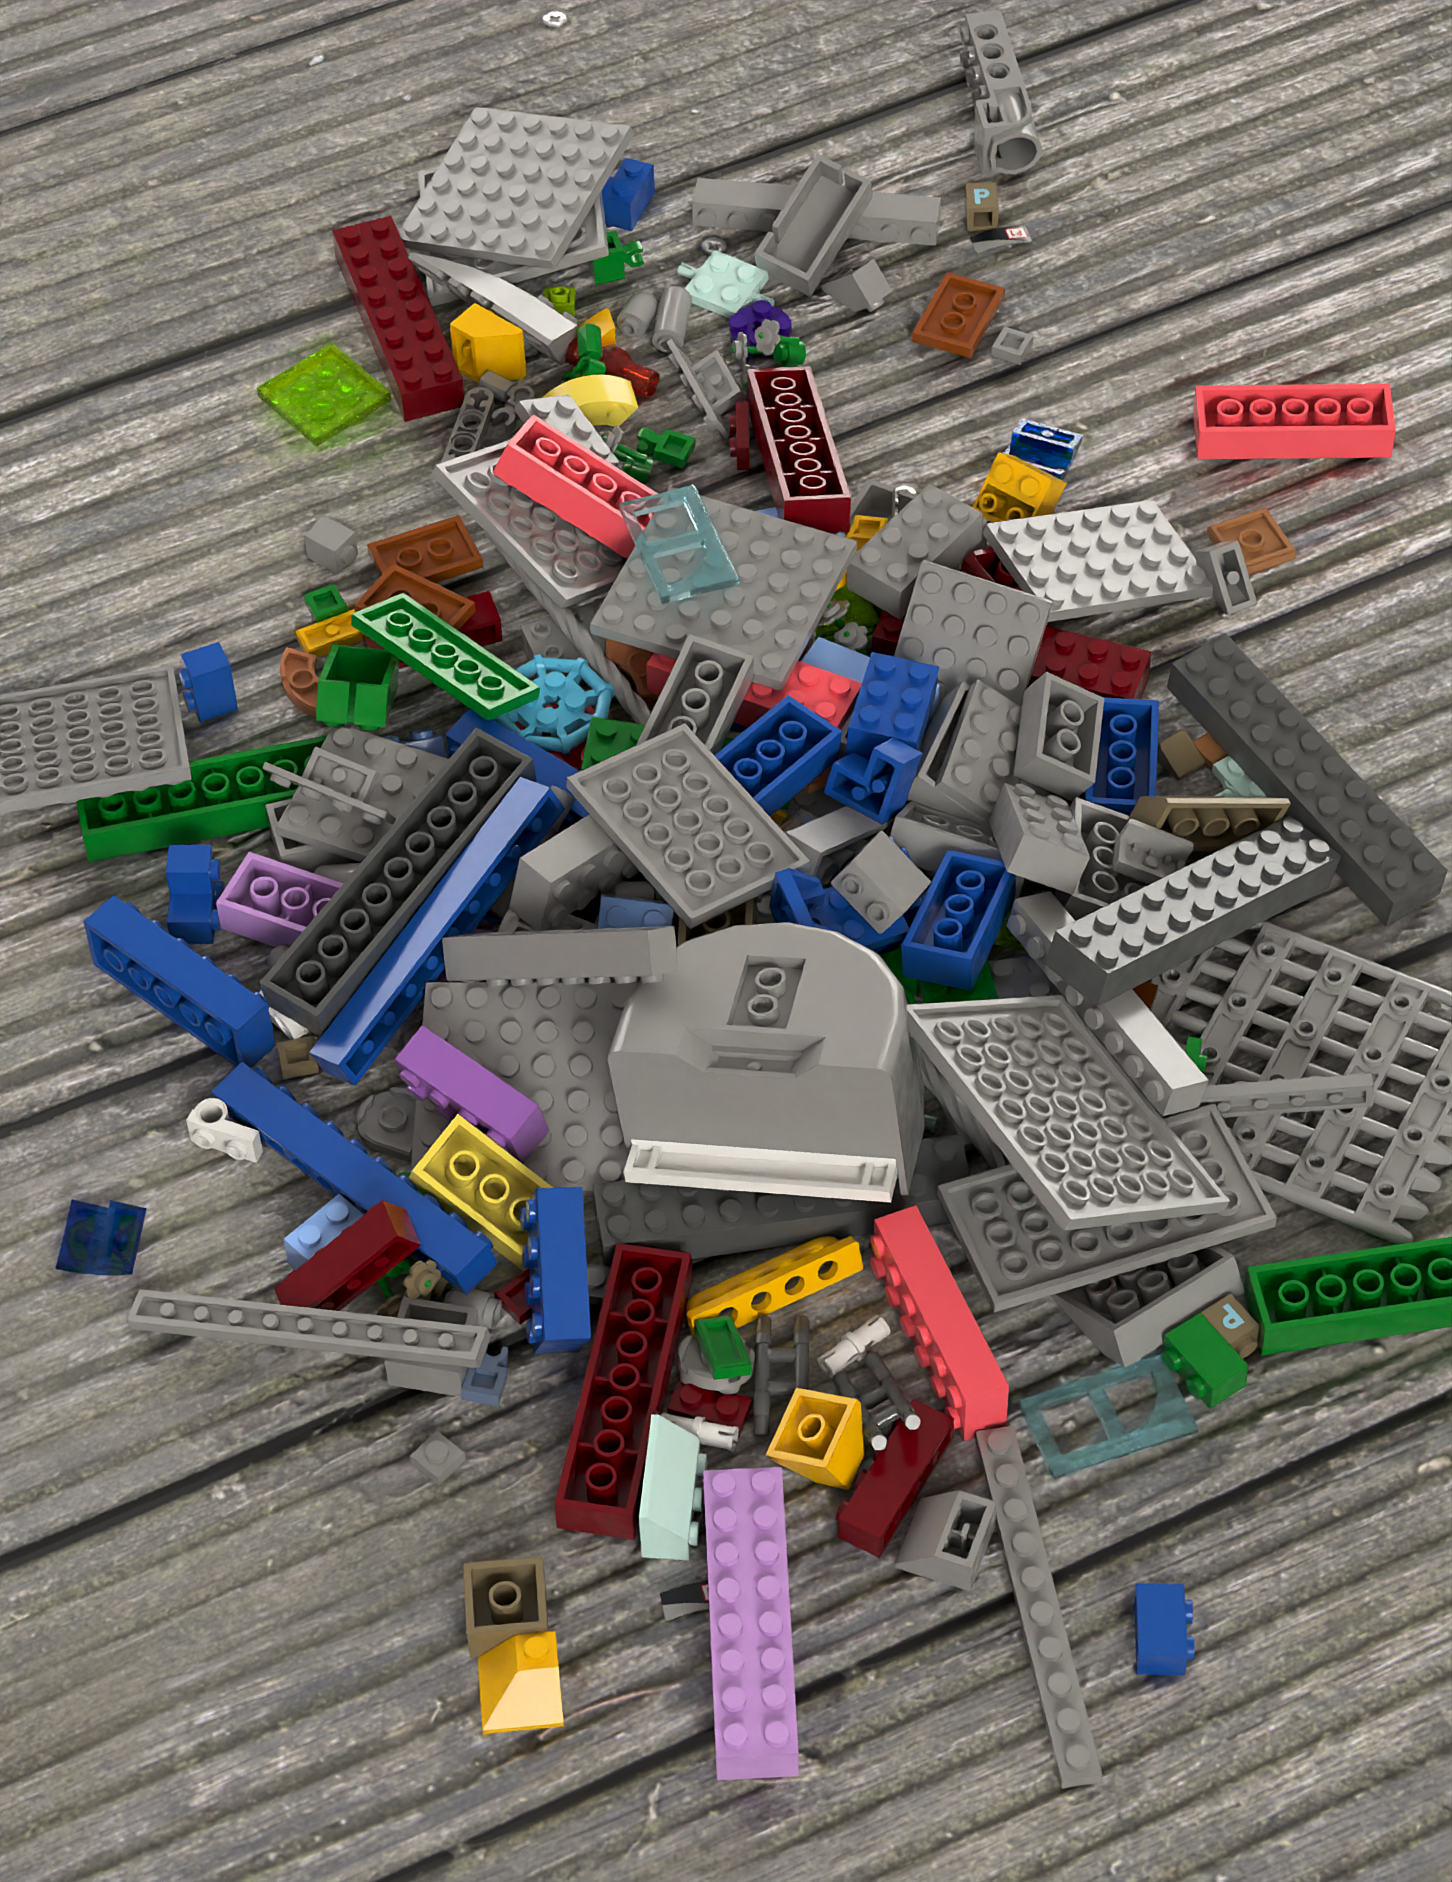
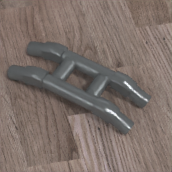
M761 1315L757 1318L754 1436H769L770 1396H793L796 1388L807 1390L809 1388L810 1321L804 1315L796 1317L794 1321V1348H771L772 1320L767 1315ZM770 1363H794L793 1381L770 1380Z
M871 1352L865 1357V1362L879 1383V1387L860 1398L845 1372L836 1373L832 1377V1381L841 1396L857 1399L861 1403L863 1432L874 1449L883 1450L887 1445V1440L881 1432L882 1428L901 1418L908 1429L915 1430L920 1426L921 1420L877 1352ZM887 1399L890 1400L891 1406L871 1416L869 1410Z

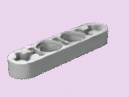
M475 387L465 395L441 463L481 449L495 408L494 395L488 388ZM479 402H481L479 410H476L475 405H478ZM468 422H478L480 424L475 428L464 426ZM461 444L472 446L469 450L465 451L456 449Z

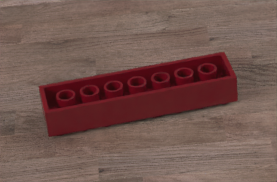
M392 216L332 230L336 260L404 422L461 408L465 398L463 378L414 266L408 259L409 255Z
M811 367L747 369L746 401H749V415L778 518L831 534L850 532L851 495Z
M883 610L872 635V652L894 657L906 614L901 619H898ZM1046 626L1028 687L1045 672H1048L1103 698L1141 700L1149 680L1151 651Z
M621 1243L616 1244L554 1504L558 1529L631 1540L635 1538L640 1513L651 1415L661 1416L663 1413L692 1283L691 1253Z

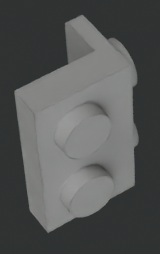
M1130 819L1115 840L1112 870L1144 883L1152 884L1184 868L1185 861L1193 851L1194 844L1181 837Z

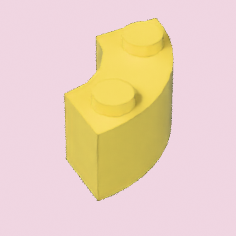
M589 375L575 378L553 388L542 397L570 395L593 426H620L638 409L631 382L611 375Z

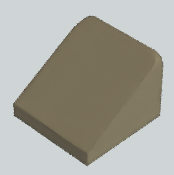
M1183 729L1160 742L1157 746V762L1178 781L1205 765L1203 757Z

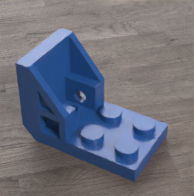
M790 868L775 872L769 908L776 923L789 922L836 931L870 950L905 939L909 927L903 915L882 934H879L834 887L823 889L819 878Z

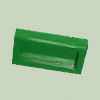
M731 1316L694 1320V1333L714 1380L751 1375L752 1363Z

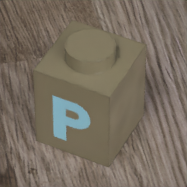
M996 182L965 183L967 231H988L998 228L999 205Z
M1232 1294L1227 1295L1201 1312L1241 1358L1247 1357L1255 1350L1260 1325Z

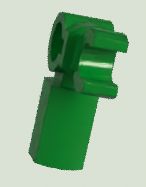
M584 324L577 329L578 357L580 360L577 366L573 368V372L566 371L562 375V380L566 382L583 376L605 375L606 373L605 364L599 361L602 358L601 329L594 324Z

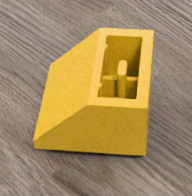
M476 303L450 323L453 358L461 374L479 383L480 378L488 370L509 381L521 380L527 376L522 329Z
M998 452L972 508L983 513V518L988 519L992 523L1050 515L1053 513L1067 483L1014 455Z

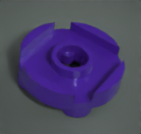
M758 300L754 302L753 306L745 307L730 317L729 331L731 344L733 341L738 340V333L742 332L746 334L747 346L756 347L755 330L762 326L764 319L777 321L780 325L778 334L790 337L792 333L791 319L781 309L771 306L770 302ZM763 354V357L773 356V354H771V355H765V354Z

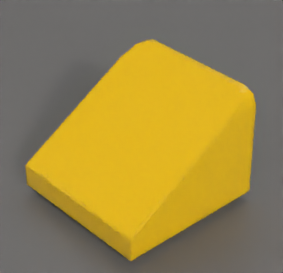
M609 308L601 310L579 325V328L584 324L597 325L601 329L602 347L616 345L615 326Z

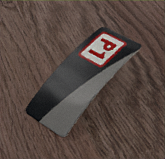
M1025 226L996 228L970 237L976 253L1012 243L1032 242Z
M708 1580L660 1593L665 1620L669 1621L686 1614L709 1609Z

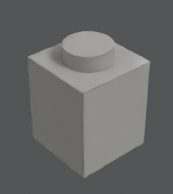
M326 516L304 535L307 558L336 574H339L347 565L352 564L358 555L355 532Z

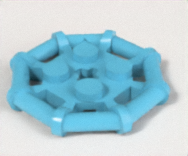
M541 654L533 655L531 661L515 670L526 678L537 674V679L532 682L540 687L539 699L498 716L493 720L545 751L562 752L563 755L570 754L571 749L587 740L591 717L608 719L611 699L615 696V690L612 684L606 683L588 666L586 659L579 657L577 660L546 658L541 657ZM562 673H569V674H568L567 677H565ZM581 679H583L592 688V690L585 692L578 685ZM549 703L558 704V708L553 709L552 707H544ZM596 705L595 714H586L587 706ZM519 721L526 729L520 730L514 722ZM542 732L551 733V737H542Z

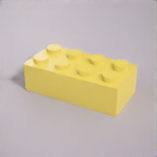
M457 1114L415 1166L408 1179L424 1195L426 1193L432 1195L449 1214L454 1212L460 1216L467 1224L468 1229L473 1233L477 1231L482 1232L492 1242L495 1250L522 1271H525L528 1268L523 1267L522 1248L523 1245H528L527 1230H521L520 1211L521 1208H526V1201L530 1199L537 1188L553 1187Z

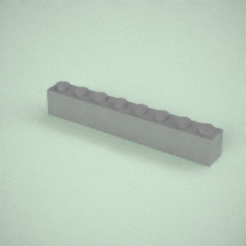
M697 178L692 200L693 226L773 232V223L797 186ZM872 192L873 198L848 236L849 239L936 246L940 225L941 198Z
M1052 892L1015 899L1007 923L1010 932L1017 938L1030 957L1035 960L1049 980L1053 982L1161 1116L1198 1108L1209 1080L1133 989L1096 1007L1045 965L1055 931L1075 922Z
M674 926L467 933L442 938L446 981L472 983L486 980L487 986L507 985L508 980L511 979L512 986L533 984V979L537 980V985L559 983V978H562L563 985L584 983V978H588L589 984L611 982V977H614L615 984L636 982L637 976H641L642 983L664 981V974L679 971Z

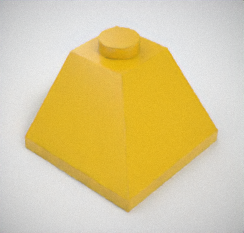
M796 1388L765 1456L769 1460L818 1484L849 1490L864 1457L861 1403L854 1398Z
M555 1631L514 1635L478 1657L483 1734L564 1726Z

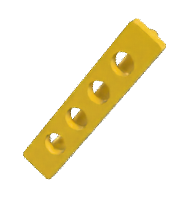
M831 1236L819 1237L696 1293L689 1299L686 1305V1315L693 1339L696 1338L694 1320L715 1318L725 1308L733 1307L730 1316L736 1328H739L756 1320L761 1315L772 1313L862 1271L863 1262L859 1243L852 1236L841 1241ZM833 1261L829 1271L824 1274H818V1270L823 1263ZM800 1276L799 1282L795 1287L785 1290V1285L789 1279ZM763 1291L766 1292V1297L761 1303L751 1305L752 1299L756 1294Z

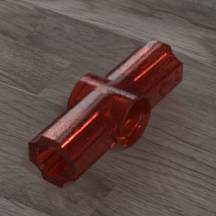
M574 338L570 342L565 354L566 363L577 366L580 360L578 357V338ZM612 347L609 351L602 348V358L599 361L603 362L606 366L605 375L617 376L630 381L633 391L641 396L650 398L656 392L660 381V373L633 362L630 355L622 348Z

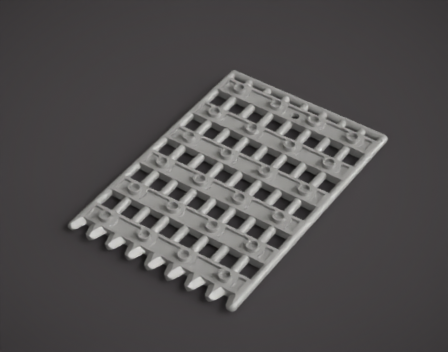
M1266 920L1249 928L1259 933L1252 945L1230 938L1214 946L1245 958L1238 971L1208 960L1214 949L1212 947L1146 981L1158 985V993L1151 1012L1166 1030L1173 1023L1201 1034L1200 1038L1203 1039L1201 1053L1208 1055L1204 1075L1209 1080L1207 1083L1209 1085H1219L1223 1076L1245 1082L1270 1081L1276 1078L1285 1080L1302 1079L1305 1076H1341V1074L1313 1064L1319 1050L1349 1061L1350 1064L1344 1075L1348 1073H1372L1374 1085L1373 1103L1405 1115L1398 1129L1366 1117L1371 1107L1314 1111L1322 1115L1315 1129L1284 1117L1285 1113L1239 1116L1233 1128L1228 1127L1262 1190L1394 1244L1413 1242V1235L1395 1221L1397 1217L1413 1220L1426 1219L1427 1207L1410 1195L1411 1190L1425 1192L1440 1191L1441 1179L1424 1167L1425 1162L1442 1165L1452 1164V1149L1438 1140L1439 1135L1452 1137V1023L1422 1012L1428 998L1452 1007L1451 991ZM1297 947L1325 958L1319 971L1288 960L1293 949ZM1200 972L1230 983L1224 996L1193 985ZM1281 972L1311 984L1304 997L1274 985ZM1361 972L1392 984L1386 997L1355 986ZM1186 997L1216 1009L1209 1022L1179 1011ZM1266 998L1297 1009L1291 1022L1289 1023L1261 1012L1260 1009ZM1347 998L1377 1009L1378 1012L1372 1023L1342 1012L1341 1009ZM1252 1023L1283 1035L1276 1049L1245 1037ZM1336 1024L1364 1035L1358 1049L1328 1038L1327 1035L1332 1025ZM1414 1024L1446 1036L1440 1049L1408 1038ZM1177 1042L1185 1052L1186 1045ZM1237 1050L1269 1061L1262 1075L1232 1064L1231 1061ZM1402 1050L1433 1062L1426 1076L1394 1064L1400 1051ZM1387 1076L1418 1088L1419 1090L1413 1101L1409 1102L1381 1091L1380 1089ZM1276 1129L1308 1142L1301 1156L1269 1144ZM1361 1130L1391 1142L1385 1155L1381 1156L1352 1144L1358 1131ZM1261 1157L1292 1168L1293 1171L1287 1182L1283 1183L1254 1171ZM1347 1157L1377 1169L1370 1184L1339 1172L1338 1169L1343 1159ZM1330 1184L1363 1197L1356 1211L1323 1199Z

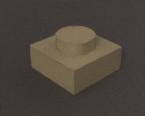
M313 1036L277 1042L283 1079L319 1073L318 1063L309 1053L314 1047Z

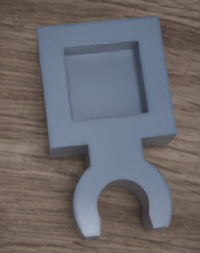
M487 1346L480 1368L468 1367L461 1389V1400L499 1407L508 1377V1368H505L508 1363L507 1347L503 1346L498 1356L488 1355Z

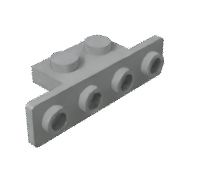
M671 338L667 341L672 351L668 355L671 362L678 371L683 370L684 373L680 375V378L689 391L694 390L695 394L691 397L701 412L706 411L707 415L703 419L713 433L719 430L727 439L731 434L720 415L736 405V402L746 398L744 392L718 350H715L692 366L686 354Z
M315 746L302 777L267 762L262 767V769L272 774L269 779L270 781L289 788L291 783L302 787L300 793L317 801L320 800L321 796L332 799L331 806L349 814L352 808L363 812L362 819L375 825L381 826L383 821L393 825L396 820L388 812L368 804L380 773Z

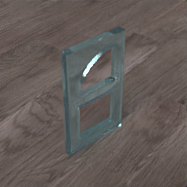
M691 485L619 503L620 513L662 604L728 588L740 583V579L696 486ZM685 504L696 531L648 543L636 516ZM704 546L706 550L705 558L697 570L688 577L667 585L655 558Z
M1162 1354L1130 1364L1125 1368L1120 1367L1019 1400V1408L1053 1480L1198 1433V1426L1167 1364L1163 1361ZM1151 1374L1157 1393L1155 1408L1149 1419L1141 1427L1126 1434L1105 1389ZM1088 1395L1109 1440L1061 1455L1041 1410Z

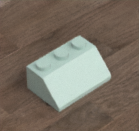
M651 1415L639 1513L642 1557L689 1561L690 1547L698 1546L699 1522L693 1521L694 1512L702 1511L703 1488L697 1486L698 1477H703V1471L707 1469V1454L700 1453L699 1437L660 1415Z

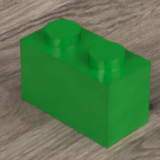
M1201 1312L1164 1335L1163 1362L1171 1372H1177L1186 1382L1187 1389L1196 1399H1201L1209 1409L1246 1387L1249 1365Z

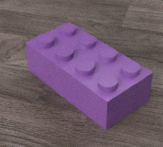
M423 1025L395 1058L401 1071L399 1076L408 1084L406 1089L411 1095L422 1102L427 1098L436 1104L434 1109L448 1121H452L459 1114L522 1164L525 1163L550 1131L538 1104Z

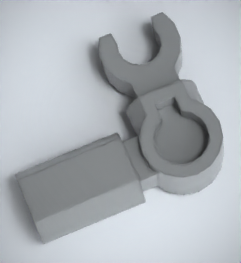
M490 370L480 378L479 387L488 388L492 391L495 399L505 403V407L499 408L492 413V425L496 427L499 422L506 420L504 423L505 432L508 434L513 432L517 425L516 421L520 419L514 409L520 400L535 399L533 389L527 385L516 386L515 383Z

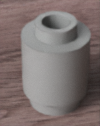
M638 292L632 295L617 317V325L620 330L630 337L638 338L643 336L657 315L658 303L656 299L647 292Z
M455 1287L454 1291L449 1290L447 1292L444 1303L477 1308L480 1327L494 1329L500 1318L502 1301L494 1298L492 1293L473 1289L466 1296Z

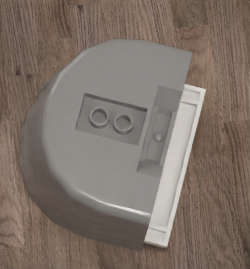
M789 922L735 925L688 940L678 946L676 949L679 971L664 974V981L642 983L641 979L639 980L625 1002L608 1055V1065L628 1157L624 1169L626 1182L891 1202L898 1175L900 1194L908 1195L925 1128L924 1085L916 1041L909 1033L908 1004L904 988L879 954L836 931Z

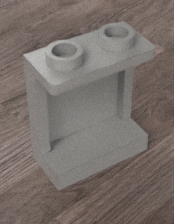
M881 830L831 881L832 886L879 934H882L900 918L931 883L925 874Z

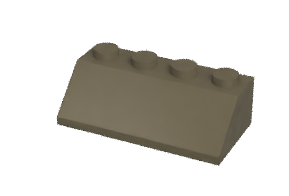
M1140 796L1128 821L1134 819L1191 841L1194 844L1193 851H1219L1280 821L1291 803L1288 798L1258 796Z

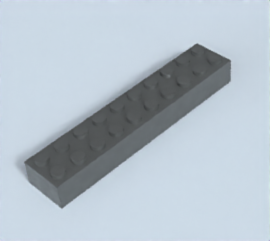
M1226 633L1172 663L1167 689L1267 797L1289 799L1291 804L1284 814L1285 817L1291 816L1294 820L1299 821L1306 829L1319 839L1325 841L1341 855L1335 872L1385 926H1388L1440 894L1448 870Z
M475 728L260 981L263 996L267 1000L269 1007L321 1037L517 780L522 777L537 783L533 759L482 730Z
M1288 816L1056 930L1045 965L1098 1007L1329 888L1341 855L1325 841L1319 839L1306 829L1299 821Z
M961 1134L922 1139L908 1195L900 1194L897 1175L891 1202L631 1183L625 1180L593 1184L594 1213L603 1266L611 1267L617 1243L691 1253V1259L804 1244L824 1236L841 1239L849 1236L874 1234V1219L917 1205L927 1226L949 1224L951 1222L939 1200L937 1188L938 1185L970 1176Z

